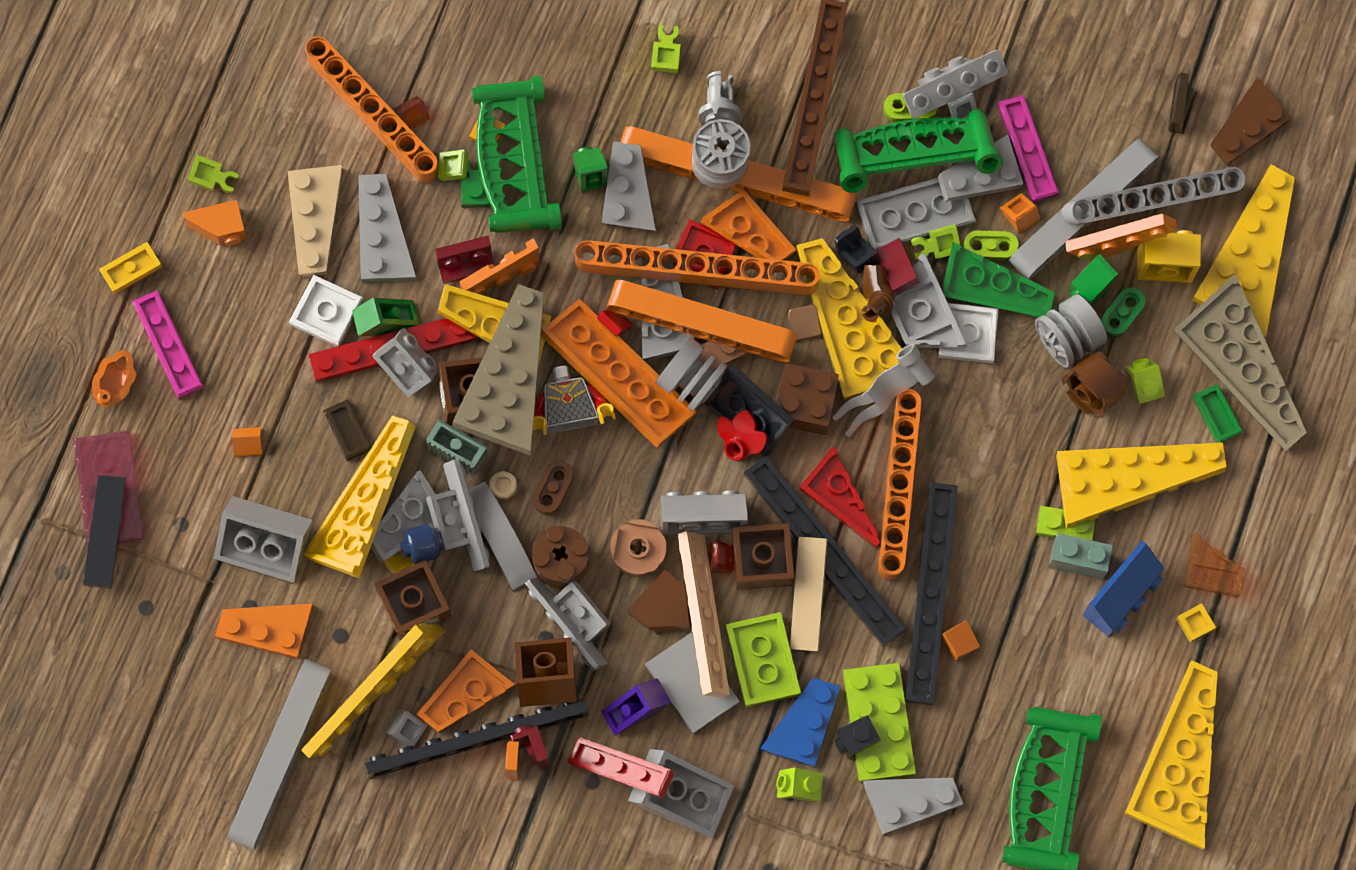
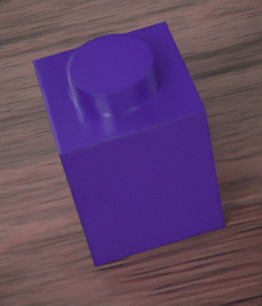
M656 678L637 684L601 712L616 736L654 716L669 705L671 701L659 679Z

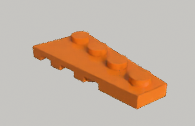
M1159 214L1065 241L1066 250L1068 253L1078 256L1079 259H1085L1090 262L1099 254L1106 259L1151 240L1166 237L1167 234L1177 230L1176 219L1165 214Z

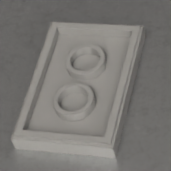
M692 633L645 663V667L652 677L659 679L672 706L692 734H695L740 702L730 687V695L723 698L703 695L696 658L695 640Z

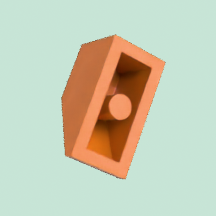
M237 200L183 212L187 227L219 245L234 246L241 243V240L247 239Z

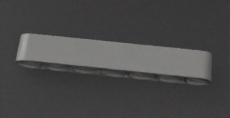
M1138 138L1071 201L1129 189L1157 162L1160 156L1141 138ZM1104 200L1100 204L1103 212L1108 208ZM1077 205L1075 214L1078 218H1081L1082 209ZM1062 208L1010 257L1009 262L1025 278L1030 280L1066 247L1065 241L1075 239L1092 222L1079 225L1068 224L1063 218Z
M1231 167L1077 199L1066 203L1062 210V215L1068 224L1079 225L1227 194L1243 188L1245 175L1241 169ZM1227 174L1232 179V184L1230 187L1226 183ZM1202 179L1207 184L1206 192L1201 188ZM1177 185H1179L1182 188L1181 197H1179L1176 193ZM1152 190H1154L1158 196L1156 203L1151 199ZM1127 195H1129L1133 201L1131 208H1129L1126 204ZM1102 200H1104L1108 206L1106 213H1104L1100 208ZM1077 205L1082 209L1081 218H1078L1075 214Z
M308 659L304 660L231 825L227 837L228 840L255 850L258 846L329 684L333 669Z

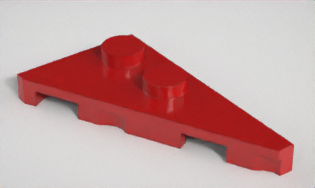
M832 446L801 484L799 490L876 549L881 543L877 536V531L864 510L865 507L850 481L847 470L844 469L838 457L836 448Z

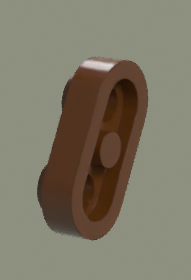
M554 461L547 466L533 495V504L539 513L551 515L560 508L573 480V471L568 463ZM561 473L564 475V479L557 481L554 479V475ZM548 497L553 502L550 505H544L542 500Z

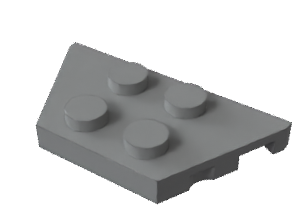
M925 253L918 257V262L914 265L920 283L895 295V305L891 314L906 346L914 344L917 348L964 349L967 347L966 342Z

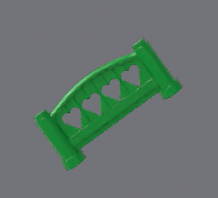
M532 76L530 80L477 85V88H472L473 104H479L480 106L476 133L478 168L486 196L494 212L493 215L488 216L489 231L497 234L549 228L550 231L561 230L559 203L547 204L534 104L544 103L542 76ZM500 109L517 118L503 129H496L493 125L496 118L493 117L492 112ZM498 135H504L519 142V144L507 154L501 155L497 152L499 144L495 138ZM507 160L524 169L511 179L503 180L500 177L502 169L499 167V162ZM505 186H511L526 193V195L514 205L507 206L503 202L506 195L503 194L502 189Z
M980 109L972 110L969 112L968 118L911 119L885 124L858 134H853L847 128H841L835 132L834 144L841 168V186L844 191L849 193H856L865 189L869 182L867 175L975 160L978 171L990 174L998 171L1003 165L1002 154L995 146L987 115ZM958 131L964 133L960 143L956 145L943 136L945 133L954 134ZM931 135L938 137L932 148H927L916 140L918 137L927 138ZM903 139L911 141L905 152H900L890 144L891 141L900 142ZM867 144H884L878 156L872 155L863 148Z
M1036 706L1034 708L1028 707L1025 724L1031 725V731L1019 754L1010 791L1009 820L1012 843L1010 846H1004L1002 862L1007 863V866L1028 870H1077L1079 853L1069 852L1068 848L1086 741L1098 743L1102 715L1091 713L1090 716ZM1044 736L1051 737L1065 751L1047 759L1041 758L1039 756V750L1043 747L1041 738ZM1041 763L1047 765L1061 779L1044 786H1037L1034 783V778L1038 775L1036 766ZM1040 791L1056 807L1039 814L1031 813L1029 806L1034 802L1031 798L1032 793ZM1029 819H1036L1051 835L1034 842H1028L1025 839V833L1029 830L1027 821Z

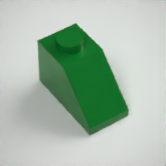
M584 147L579 149L577 153H573V165L580 191L586 192L607 187L608 168L600 148Z
M1099 254L1071 283L1068 290L1069 296L1078 294L1092 307L1111 291L1118 273Z
M372 298L352 310L358 336L376 337L403 328L406 329L420 325L414 300Z

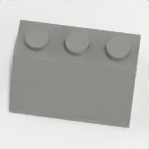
M698 491L694 495L683 496L682 492L666 493V496H661L662 535H678L685 531L702 535L732 534L733 527L747 526L745 494H739L738 491H724L722 495H711V492Z
M232 496L222 512L214 559L294 583L304 556L303 553L308 544L312 520Z

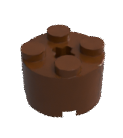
M1098 351L1095 354L1086 355L1063 376L1062 383L1063 385L1067 383L1069 390L1066 393L1081 411L1086 414L1096 413L1095 418H1100L1125 396V386L1128 384V379L1122 372L1116 371L1109 364L1108 358Z
M551 526L538 536L532 550L533 567L538 578L547 586L557 589L566 587L572 581L578 583L582 580L589 565V550L587 542L579 532L565 526ZM565 554V559L562 558L560 561H556V555Z

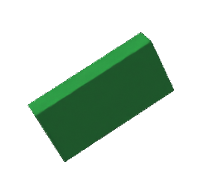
M1219 384L1213 385L1192 396L1216 443H1224L1243 433Z

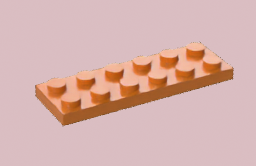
M579 298L541 330L540 336L656 448L660 447L689 422L697 411L695 409L693 411L688 409L689 403L685 399L680 403L678 401L680 395L675 390L669 394L658 386L655 382L660 375L619 336H614L599 322L598 316Z

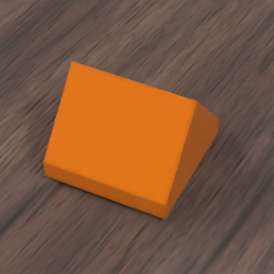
M261 427L233 429L234 457L262 455Z

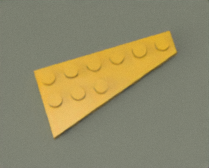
M1272 164L1192 299L1201 305L1236 274L1264 338H1266L1295 179L1294 176Z
M1223 442L1057 451L1056 458L1066 529L1072 528L1076 523L1087 519L1089 521L1097 519L1099 515L1112 510L1116 512L1155 498L1156 494L1168 490V492L1177 490L1179 486L1186 483H1196L1224 473L1227 466Z

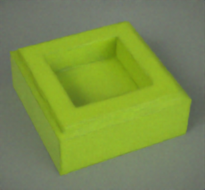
M465 150L441 152L439 156L438 178L441 181L465 179L467 176L468 153Z

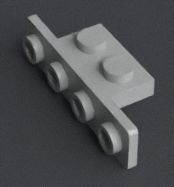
M995 49L974 60L963 58V56L956 57L948 61L949 66L945 68H934L925 72V77L918 80L919 86L903 94L911 117L916 119L1007 75L1008 71L1000 51Z
M459 459L451 460L443 464L450 491L426 497L434 528L438 529L444 549L441 552L466 545L475 572L489 567V552L482 541L481 524L475 517L473 510L474 500L471 493L468 492L465 482V469L460 465Z
M538 577L529 579L525 584L529 588L530 596L544 606L547 610V617L554 624H558L561 627L565 638L572 637V645L576 646L582 653L581 658L584 663L594 669L605 667L608 662L591 641L611 623L576 581H572L554 597Z

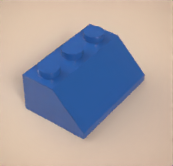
M1143 540L1089 603L1082 615L1108 637L1113 631L1119 633L1129 621L1125 618L1129 611L1132 609L1136 613L1146 601L1142 597L1148 589L1153 592L1163 580L1159 575L1164 570V567Z

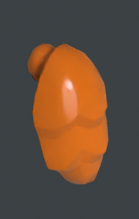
M121 350L116 352L111 357L103 359L100 363L98 372L94 375L92 381L93 397L99 405L104 407L114 406L129 393L130 386L137 375L133 367L132 354L129 351Z

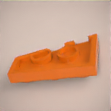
M744 189L705 215L701 220V223L756 258L785 261L796 251L795 247Z

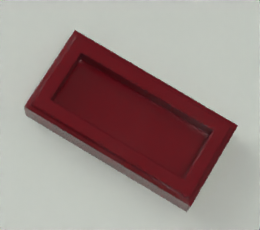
M900 238L876 250L881 265L885 266L886 277L895 295L920 283Z

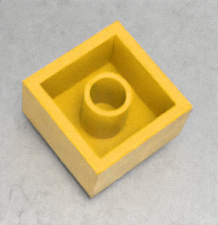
M1182 230L1177 233H1169L1164 238L1154 239L1139 245L1137 250V280L1192 283L1200 268L1201 235L1193 234L1192 231Z

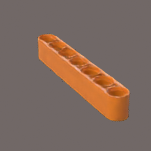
M316 36L309 39L305 49L310 66L417 180L422 183L434 181L438 176V164L436 156L325 38ZM317 49L325 51L321 56H314L312 54ZM334 68L343 70L339 75L330 74V71ZM352 87L361 89L357 94L347 92ZM369 106L379 108L375 113H367L365 111ZM387 125L397 127L395 131L390 133L383 130ZM405 144H411L415 147L410 152L401 150ZM424 163H428L433 166L428 171H422L419 169L420 165Z
M624 280L615 281L607 305L610 311L784 363L790 361L798 336L792 330Z
M905 389L898 394L893 413L878 559V573L887 581H894L901 576L906 560L921 411V397L912 389ZM909 400L913 402L915 407L911 410L904 409L901 401ZM902 426L908 427L912 434L910 436H902L898 428ZM904 453L909 457V461L901 463L896 460L895 455ZM903 480L907 487L903 490H898L893 486L892 482ZM898 506L903 510L904 515L901 517L893 516L890 508ZM890 533L898 534L901 542L898 544L890 543L887 535ZM893 560L898 564L899 568L896 571H889L885 568L884 562Z

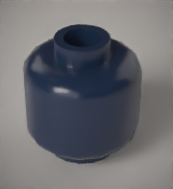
M423 524L406 530L404 541L400 542L404 558L410 557L414 564L424 560L428 562L437 559L440 555V550L444 549L438 529H433L429 524Z

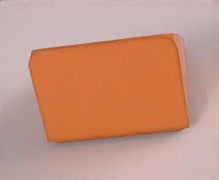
M1022 193L1000 207L1002 213L1019 233H1023L1041 219L1037 206Z

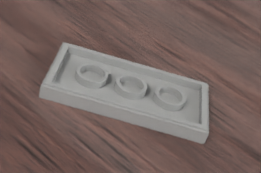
M938 178L856 200L855 202L867 241L875 250L897 238H900L903 244H907L915 237H930L929 230L953 224L959 229L976 223L969 198L945 202Z

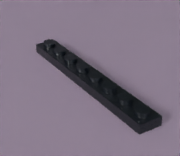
M765 456L746 470L744 476L783 524L789 523L790 533L797 542L799 537L828 539L825 576L880 645L885 647L903 633L906 629L768 457Z
M934 482L929 484L905 702L925 705L934 704L957 485Z
M577 699V702L562 703L563 707L551 709V706L535 710V715L524 717L523 714L515 715L508 718V722L497 725L496 722H491L480 726V730L469 733V730H463L452 735L453 738L442 741L441 738L428 740L425 742V746L414 749V746L403 747L397 750L398 754L387 757L386 754L375 755L370 758V762L365 763L368 777L372 779L511 739L510 735L515 734L514 730L521 726L531 725L532 728L537 726L538 730L588 717L586 701L579 702Z

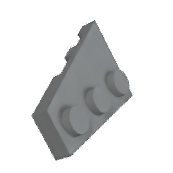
M1008 135L995 142V146L1001 151L1003 165L998 171L990 174L981 173L976 167L975 160L959 162L939 174L937 178L945 202L1022 187L1023 181Z
M613 141L601 223L656 231L641 145Z

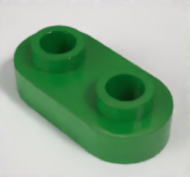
M1132 287L1122 290L1104 313L1101 322L1107 336L1113 338L1122 336L1141 313L1145 305V297L1140 290ZM1131 300L1135 306L1128 307L1125 301ZM1116 321L1119 327L1113 328L1109 322Z

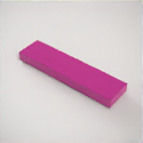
M1024 95L998 102L997 106L1031 201L1035 203L1058 196L1059 192Z
M158 290L132 301L178 400L203 389V385Z

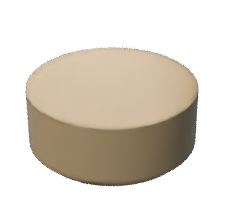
M500 471L491 477L489 488L496 499L505 501L511 499L516 494L517 481L511 473Z

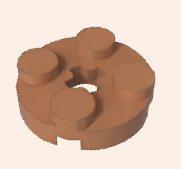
M639 519L631 520L614 532L610 544V553L614 565L630 576L641 577L655 573L666 556V540L658 530V527L649 521ZM637 541L642 542V547L646 548V551L641 552L640 555H636L634 550L630 549L631 545L635 546Z

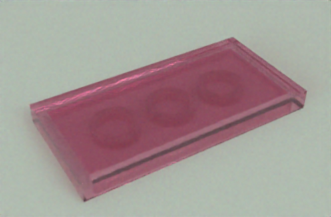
M129 430L73 439L87 547L98 475L125 477L127 479L118 544L144 540Z

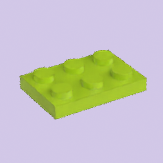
M781 612L726 624L745 708L801 695Z

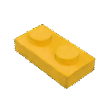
M148 242L99 270L115 295L162 268V265Z

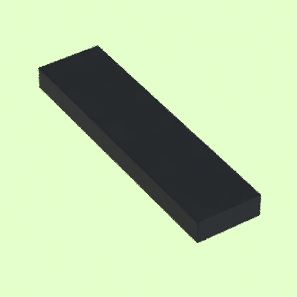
M98 475L83 586L112 589L127 485L125 477Z

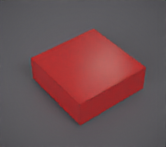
M609 309L603 310L597 317L598 321L616 337L628 332L633 326L624 315L617 314Z

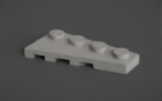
M386 174L359 175L361 282L415 281L416 275Z
M668 244L657 246L658 248L669 249ZM641 258V267L648 265L649 261ZM666 261L662 264L666 269L674 268L673 261ZM641 278L642 286L682 297L679 282ZM642 321V359L649 361L677 354L689 337L694 339V336Z

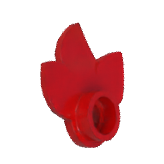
M748 410L739 412L733 421L724 416H720L718 419L717 431L725 442L724 452L733 461H743L750 454L761 452L767 443V434L756 430L755 418Z

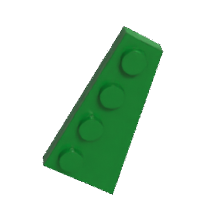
M954 242L952 243L942 289L945 297L1036 317L1046 316L1047 312L1051 310L1054 291L1022 277Z

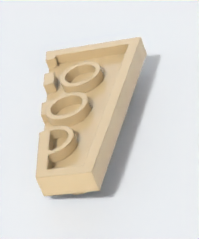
M342 165L288 171L299 278L327 275L340 179L343 170Z

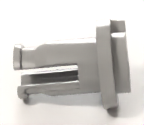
M721 71L712 72L707 76V83L709 84L707 104L702 106L698 112V119L702 125L717 119L731 120L738 125L741 123V111L734 104L733 75H729L728 80L725 82H721Z

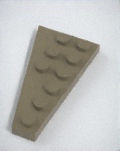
M1234 274L1183 320L1174 331L1287 452L1307 432L1237 276Z
M518 284L453 420V427L531 456L544 293Z

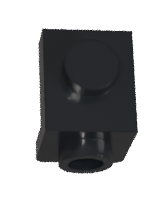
M856 225L843 231L834 239L839 256L857 274L864 270V265H872L880 259L878 252L862 238L860 230Z
M868 715L838 729L836 733L838 738L834 740L841 755L846 753L849 759L881 741Z

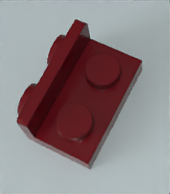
M489 235L435 249L436 261L444 284L463 280L487 265L493 264L495 266Z
M525 725L515 729V734L510 735V738L514 742H519V749L526 747L532 765L538 764L540 771L551 768L538 727L532 728L531 725Z

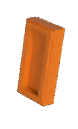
M509 741L507 743L505 771L508 780H518L519 742Z

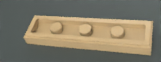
M799 537L790 640L791 650L819 652L828 539Z

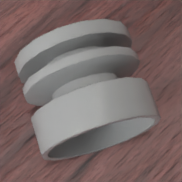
M717 119L707 122L699 128L694 137L691 165L695 176L701 183L710 188L725 189L733 187L743 179L748 169L751 144L748 134L740 125L731 120Z
M1078 294L1060 303L1059 312L1054 309L1049 310L1046 316L1042 315L1035 320L1036 330L1045 348L1058 364L1064 368L1073 365L1074 360L1082 359L1083 350L1088 353L1093 352L1107 342L1106 331L1098 315L1090 304Z
M689 337L655 383L669 394L678 386L683 388L678 401L682 403L686 396L691 394L694 399L687 408L693 411L697 406L704 403L719 385L728 365L722 361L715 371L711 369L710 365L716 359V356L712 355L703 363L700 357L704 347Z

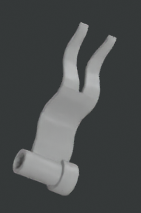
M909 344L901 349L896 356L899 361L898 364L881 373L865 393L846 401L832 416L833 420L836 421L846 412L857 406L875 402L871 407L860 412L845 432L847 437L851 436L863 422L877 417L886 411L892 400L901 391L912 387L918 381L921 385H926L933 380L934 373L920 357L921 352L914 344Z

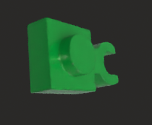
M468 160L467 176L469 178L461 179V207H489V201L481 181L479 169L472 170L470 168V160Z

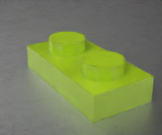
M1040 506L1036 535L1055 538L1057 533L1093 540L1095 519L1076 523L1074 527L1066 529L1064 509Z

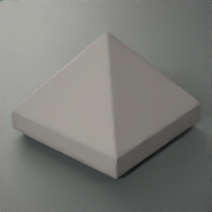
M972 92L948 102L951 118H968L969 112L977 109Z

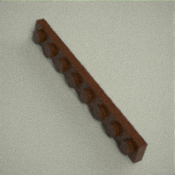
M821 0L782 191L805 196L810 194L848 3Z

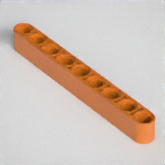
M625 127L621 142L641 145L645 166L700 181L695 176L691 165L692 143L636 127ZM750 160L748 161V169L743 179L733 187L725 188L735 192H740L744 189L749 196L840 222H848L850 220L857 198L856 193L846 192L841 186L812 179L809 196L782 191L786 174L785 170Z
M589 240L580 242L575 248V265L580 271L586 273L800 295L814 293L820 278L818 268L813 264ZM589 252L594 255V258L590 261H585L580 258V255ZM612 255H617L622 260L619 263L613 264L607 259ZM639 258H645L649 263L641 267L635 261ZM666 261H673L677 266L673 269H666L662 264ZM698 263L704 269L700 272H694L690 269V266ZM721 266H726L732 272L728 275H722L717 269ZM754 269L759 275L755 278H750L746 276L745 271ZM775 272H782L786 278L778 281L772 275ZM802 275H810L814 281L806 284L800 280V277Z

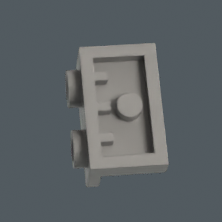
M404 328L372 355L407 397H410L432 381L438 372L435 360L424 352L418 345L417 339Z

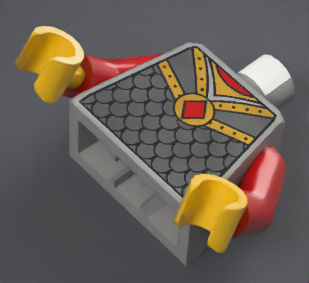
M559 366L552 370L555 382L545 384V391L539 393L536 398L532 435H534V430L541 429L543 430V435L595 426L598 425V417L600 423L604 424L603 418L606 416L613 417V420L616 419L614 408L611 404L607 403L605 397L591 384L585 383L583 377L571 379L569 367Z

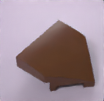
M666 570L655 579L627 610L631 617L647 629L654 630L656 635L667 630H691L686 586Z

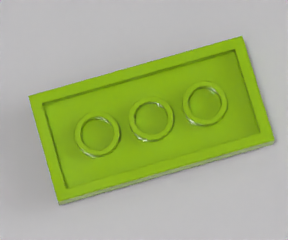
M899 663L843 670L850 723L868 715L881 739L879 743L855 754L859 783L865 780H884L915 776L916 771Z

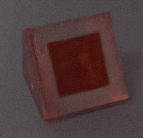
M418 96L394 108L395 113L411 130L431 119L423 100Z
M713 540L708 545V560L711 573H733V545L718 540Z

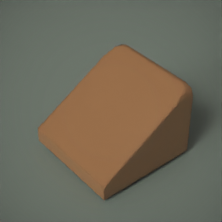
M815 304L788 311L791 330L798 335L796 341L821 336Z

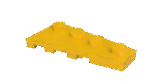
M445 285L437 313L490 343L509 303ZM542 314L541 330L550 323V315ZM541 336L538 365L545 343V339H543Z

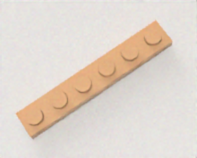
M685 531L678 534L679 550L682 557L684 580L686 582L688 606L690 608L692 632L694 634L696 658L700 673V685L703 695L723 698L729 696L730 693L705 535Z

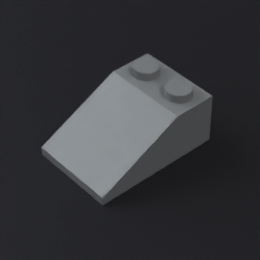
M650 749L646 761L671 769L675 772L664 798L633 788L628 802L709 838H713L734 785L666 751Z

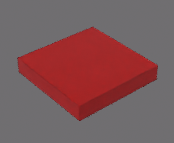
M689 219L676 249L734 255L738 245L711 228ZM696 263L692 264L690 269L694 272H700L704 267ZM721 266L717 271L725 275L728 267ZM707 285V286L712 287V288L717 289V290H718L719 287H720V286Z

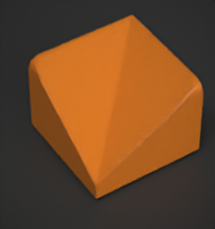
M967 620L946 631L941 637L955 661L980 648Z

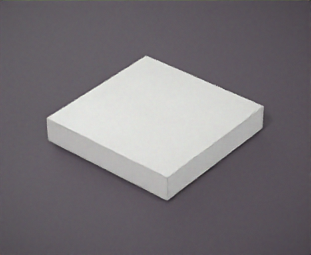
M313 275L289 321V325L336 347L340 346L354 320L352 310L362 305L364 299L357 294Z
M948 303L967 347L964 349L939 348L938 358L993 364L998 309Z

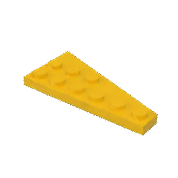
M823 238L796 245L799 261L815 265L820 273L818 287L810 296L813 304L816 306L819 325L834 372L839 374L838 385L842 398L847 400L862 395L872 386L875 379L881 373L899 363L896 356L903 348L894 339L892 332L881 317L874 322L864 319L862 309L868 304L867 300L859 291L854 280L842 268V264ZM804 275L806 283L814 281L810 275Z
M396 416L390 418L303 553L309 560L353 577H360L415 430V426L410 421Z
M439 624L415 625L301 751L308 758L323 757L332 748L333 745L331 743L338 736L346 733L351 727V723L363 714L383 692L385 694L390 692L397 684L396 679L403 673L408 672L415 665L416 660L446 631Z
M1191 660L1124 814L1204 850L1212 755L1211 743L1214 728L1213 716L1218 672Z

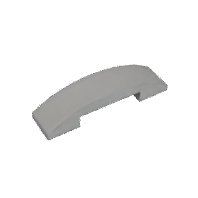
M486 482L469 489L468 492L471 493L474 500L473 510L475 517L481 524L482 534L498 561L499 567L512 591L526 585L525 583L529 579L537 578L519 539Z

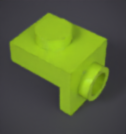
M1141 358L1133 361V365L1126 366V372L1131 376L1137 403L1141 404L1165 397L1160 368L1154 361L1148 358Z
M800 768L780 770L776 782L777 798H795L810 802H820L823 773Z

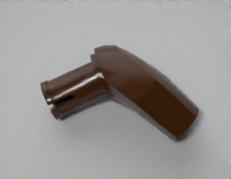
M864 265L863 293L868 304L863 307L862 312L864 313L862 316L869 322L876 321L881 314L890 313L895 305V294L887 283L885 266Z

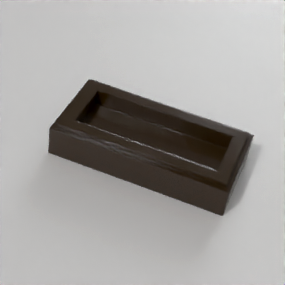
M1180 72L1174 83L1168 126L1169 132L1179 133L1183 124L1189 74Z
M349 399L323 410L346 461L370 451L372 447Z

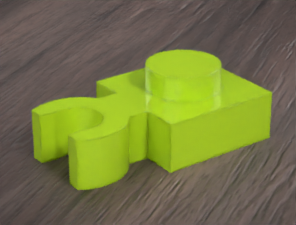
M660 25L658 28V38L661 42L653 43L651 71L678 73L681 44H673L678 39V26H674L672 35H665L663 32L664 25Z
M196 154L186 182L213 191L216 184L220 186L223 192L232 194L234 188L227 186L225 180L231 178L237 181L239 175L233 171L220 172L221 163Z
M955 224L929 230V239L915 237L911 240L913 246L918 244L924 246L921 252L914 253L916 259L923 253L927 257L930 252H934L935 259L950 256L952 243L960 245Z

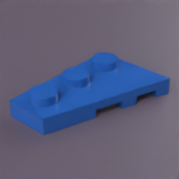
M813 678L760 748V751L814 768L840 686Z

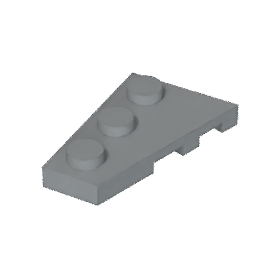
M421 470L415 473L381 518L371 545V549L380 562L385 561L401 550L400 542L404 541L406 530L423 524H429L434 528L426 497L435 495Z
M953 778L865 780L862 782L883 835L963 805Z

